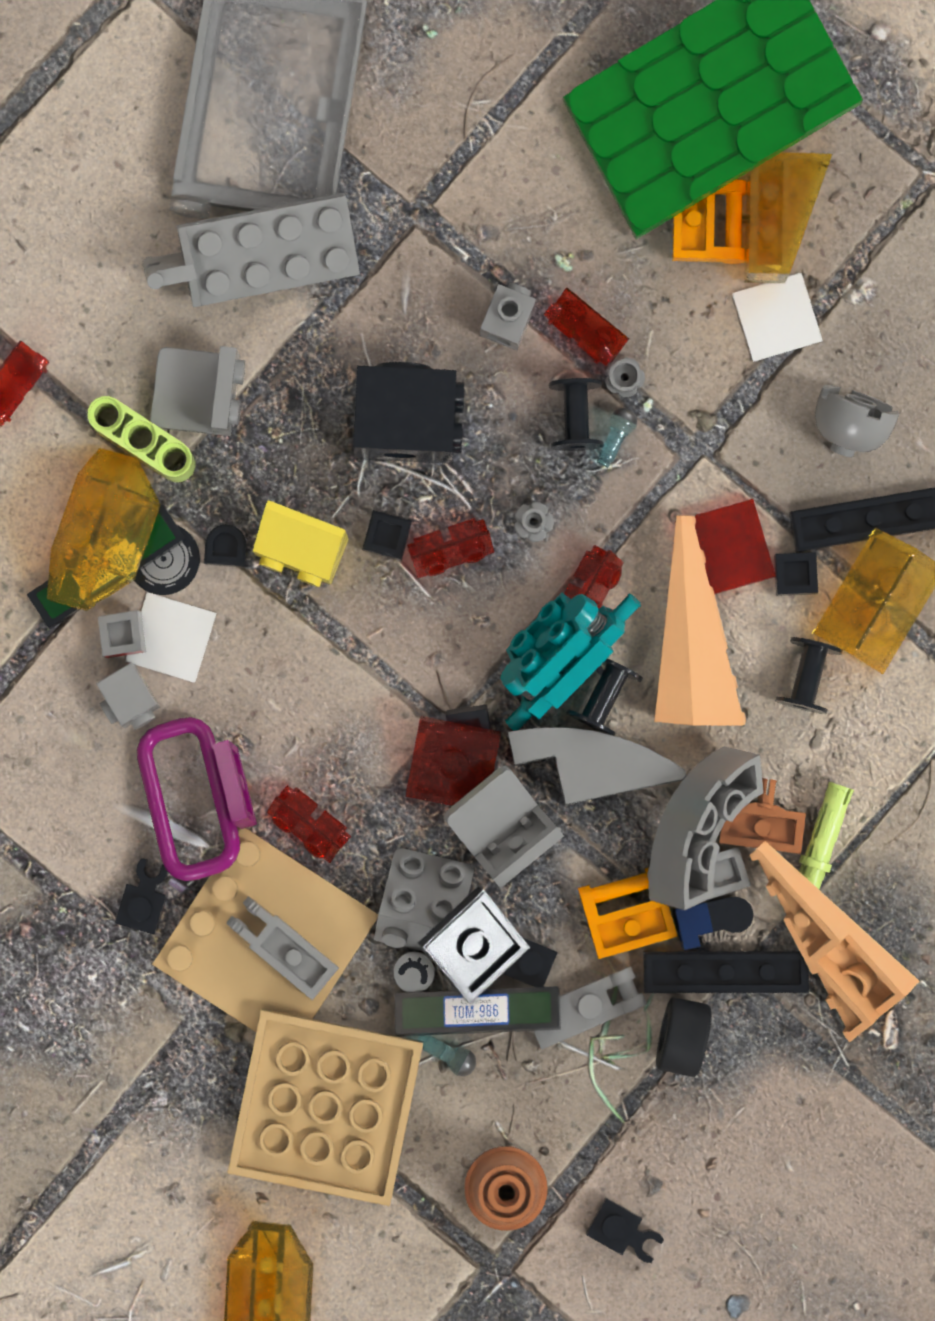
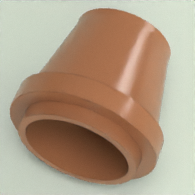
M499 1146L485 1151L472 1163L465 1179V1197L471 1212L481 1223L496 1230H515L528 1225L540 1214L547 1198V1180L541 1165L530 1153L517 1147ZM508 1184L514 1188L515 1194L511 1199L504 1200L500 1198L498 1190L502 1185Z

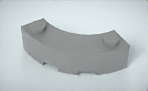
M724 746L699 762L683 779L671 797L655 835L650 867L647 873L649 900L686 910L714 897V871L720 849L719 845L715 842L726 820L733 822L735 817L749 802L764 793L760 754Z

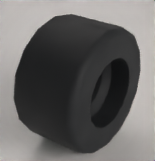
M676 997L670 998L664 1013L658 1040L656 1067L659 1070L691 1077L698 1075L709 1038L712 1015L710 1005Z

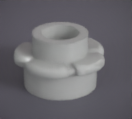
M625 357L621 360H614L606 369L608 376L605 379V384L608 390L612 393H619L621 397L635 395L637 389L641 388L644 384V371L640 369L639 363L632 358ZM627 374L629 379L623 381L621 380V375Z
M532 502L531 505L524 504L515 513L516 523L514 528L521 538H528L531 542H539L545 539L546 533L553 529V515L549 514L547 506L540 502ZM536 518L538 523L531 525L530 519Z

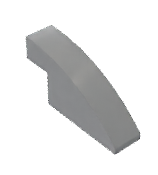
M566 727L532 728L508 732L514 766L550 758L555 759L564 805L681 781L686 777L685 770L674 762L649 748L621 737L597 731Z

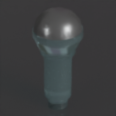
M618 408L610 416L609 429L611 430L599 454L600 458L598 464L606 468L614 461L625 436L627 437L636 429L637 417L630 409Z
M431 1035L419 1037L418 1041H423L422 1050L446 1062L447 1066L456 1076H468L475 1069L476 1058L471 1050L457 1047L454 1049Z

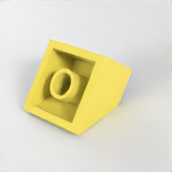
M268 500L253 552L255 556L261 558L259 561L260 565L280 573L283 567L299 572L298 580L315 587H320L321 582L331 585L349 539L346 530Z

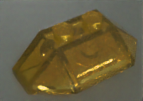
M99 448L78 472L51 548L47 599L49 601L88 611L96 606V603L111 596L135 580L161 505L137 458Z
M252 1221L247 1228L248 1231L242 1236L227 1257L224 1321H311L314 1264L290 1224Z

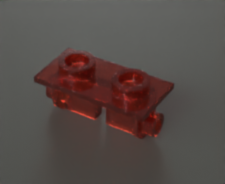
M568 287L563 291L556 303H552L544 313V316L549 319L547 324L550 326L554 325L569 339L573 338L578 342L577 345L595 359L594 363L597 365L601 362L608 367L629 340L625 334Z
M21 340L0 366V427L6 421L10 423L12 420L10 418L23 401L24 396L31 390L40 376L48 372L46 367L50 361L32 350Z
M474 517L449 526L448 530L452 540L444 542L440 530L413 538L414 542L407 544V548L417 578L437 576L444 573L448 568L463 563H475L484 559L487 555L495 553L484 519L476 521Z
M594 545L591 551L586 550L573 575L575 578L585 582L583 588L569 583L564 594L570 599L578 594H583L595 601L600 609L609 590L618 584L622 574L621 567L624 562L611 550L605 551Z
M287 785L279 796L274 798L267 813L272 817L273 823L280 830L286 833H293L304 842V847L310 854L319 859L324 858L327 862L331 863L340 848L342 849L351 838V835L346 832L348 827L326 810L317 820H314L311 814L319 805L298 787L292 789Z

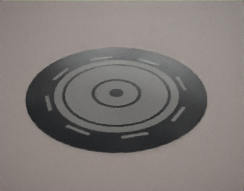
M178 526L186 538L184 542L132 575L133 580L145 591L157 595L174 594L186 588L195 578L200 564L199 548L192 535L184 528Z

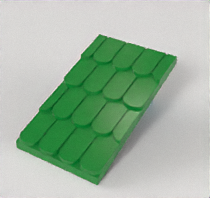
M715 0L685 18L680 24L622 57L614 65L578 85L571 92L563 96L564 104L635 239L640 238L861 105L863 101L810 0Z

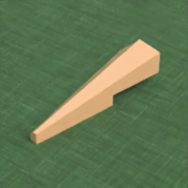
M677 515L654 722L693 726H743L746 724L745 713L741 712L736 692L738 686L736 678L731 672L726 652L728 646L713 587L709 585L704 565L706 559L704 551L700 549L694 525L696 519L695 516Z
M766 841L749 855L752 861L758 860L769 881L766 888L770 896L776 895L786 913L783 920L812 975L817 973L828 993L825 1000L830 1009L836 1008L845 1025L843 1034L851 1042L873 1025L881 1015L906 997L920 981Z

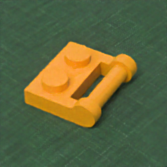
M736 179L673 217L672 261L722 262L726 264H741L745 262V249L741 248L742 196L746 195V181ZM715 195L726 196L725 247H714Z
M649 867L644 868L645 873L593 888L590 885L578 888L598 959L678 937L670 908L665 904L649 901L599 916L597 903L649 889L647 877Z

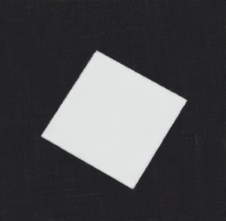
M802 273L732 293L753 362L823 341Z
M147 592L141 610L146 652L127 655L125 662H132L135 665L195 683L217 613Z

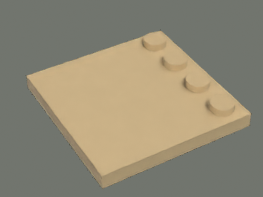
M240 828L238 831L240 851L237 860L225 871L209 876L152 965L256 1032L261 1009L313 1019L378 919V913L247 828ZM248 896L260 904L272 916L277 915L339 967L313 1000L250 949L249 946L251 944L226 924L231 916L239 918L256 936L267 926L258 916L255 917L246 909L243 902Z
M261 1009L227 1174L390 1206L423 1041Z

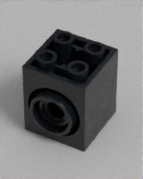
M383 362L376 366L357 365L353 439L356 459L453 464L454 453H462L463 423L455 422V414L464 412L465 392L464 382H457V370L432 369L428 365L412 362Z

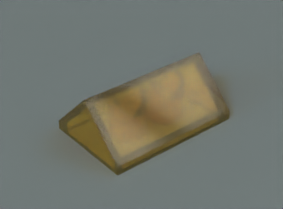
M874 528L812 633L833 646L842 649L843 652L877 672L884 674L935 588V561L917 548Z

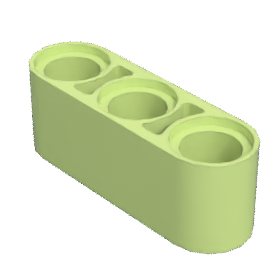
M101 396L90 404L88 420L100 436L167 480L183 482L193 475L195 459L190 449L183 442L113 397ZM104 409H116L118 411V418L113 425L109 427L99 425L98 416ZM140 430H147L152 433L151 443L143 449L134 448L132 446L133 435ZM174 452H181L186 455V463L178 471H170L165 467L167 457Z

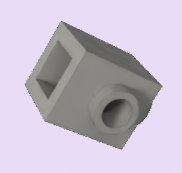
M509 283L508 287L498 284L481 325L480 336L518 351L536 306V299L530 297L531 291L514 283Z
M132 662L96 683L105 698L100 703V706L111 724L118 721L122 727L127 728L132 725L134 730L154 720L156 717L153 712L161 708L137 666Z

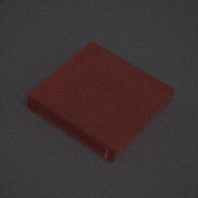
M753 499L694 515L696 519L694 525L700 549L704 551L706 559L704 565L709 585L713 587L715 595L776 577Z
M421 716L405 797L450 806L456 804L494 772L501 732Z

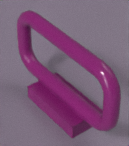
M193 717L179 718L156 725L147 730L140 738L137 747V761L161 860L166 871L174 878L183 881L198 880L225 871L237 860L240 851V837L237 827L244 829L257 825L238 747L228 739L216 743L210 727L202 720ZM185 733L194 734L199 740L224 840V848L220 855L191 865L183 864L178 859L153 758V750L157 743Z

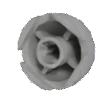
M824 385L816 404L815 422L820 434L832 442L830 449L833 452L846 457H853L855 451L871 452L881 447L889 439L897 423L899 411H892L893 407L863 393L852 390L851 394L842 396L838 395L841 387Z

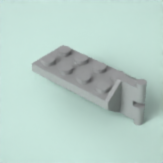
M345 193L176 225L181 252L158 257L149 256L142 263L147 284L152 289L187 282L193 307L360 275Z

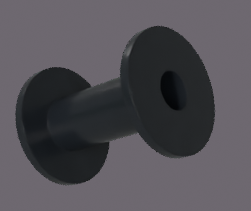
M569 378L549 383L550 389L563 391L565 440L551 443V449L559 451H585L604 447V441L589 439L588 390L600 388L602 386L601 380Z
M791 637L790 642L803 647L791 698L777 696L775 702L808 712L827 714L828 709L815 705V700L827 653L842 655L843 650L819 641Z
M607 658L602 663L605 668L603 669L600 665L596 669V672L601 676L582 714L570 709L567 710L566 714L599 732L614 736L615 732L604 726V723L627 677L641 682L643 677Z

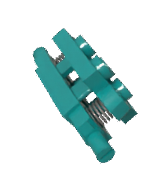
M562 592L554 601L546 603L540 610L538 617L525 630L518 632L513 637L510 646L506 649L511 662L504 668L500 679L513 696L520 694L522 696L521 705L505 719L506 724L513 731H518L532 716L540 719L552 706L558 709L614 652L612 645L624 634L625 621L642 606L641 603L629 593L614 610L604 605L599 609L595 601L583 594H578L570 599Z

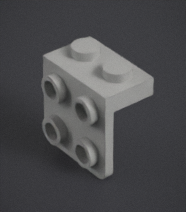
M220 346L219 353L169 347L162 348L158 353L151 422L161 429L231 436L232 424H239L241 401L235 400L237 384L243 385L245 376V360H240L237 348Z
M508 766L498 768L444 814V820L499 888H502L564 837Z
M404 848L397 849L393 855L374 940L384 942L390 947H406L425 953L418 942L468 896L474 873L473 867L468 863Z

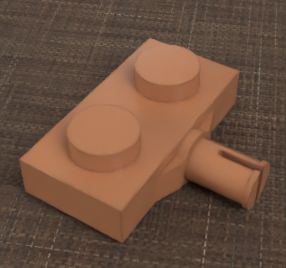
M762 778L764 793L758 796L757 802L747 804L733 822L726 820L719 832L718 843L758 848L766 841L776 851L801 854L806 813L787 811L777 805H773L777 780H769L766 795L768 779Z

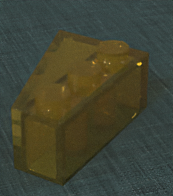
M779 153L746 173L744 283L785 284L794 264L833 154Z

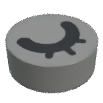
M408 952L402 955L394 966V979L397 985L409 993L426 990L433 982L435 976V968L431 959L420 952Z

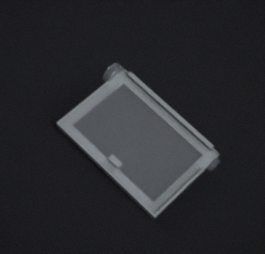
M203 0L173 176L174 183L169 208L171 212L185 217L203 219L210 216L211 206L252 211L335 195L337 193L367 11V0Z

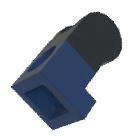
M727 897L704 902L686 910L673 909L682 950L701 947L698 935L720 930L740 933L751 925L754 918L750 903L740 897Z

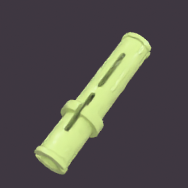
M828 782L825 797L805 855L801 854L798 861L802 863L799 872L819 890L826 872L830 873L832 865L829 862L854 792L853 789L832 782Z

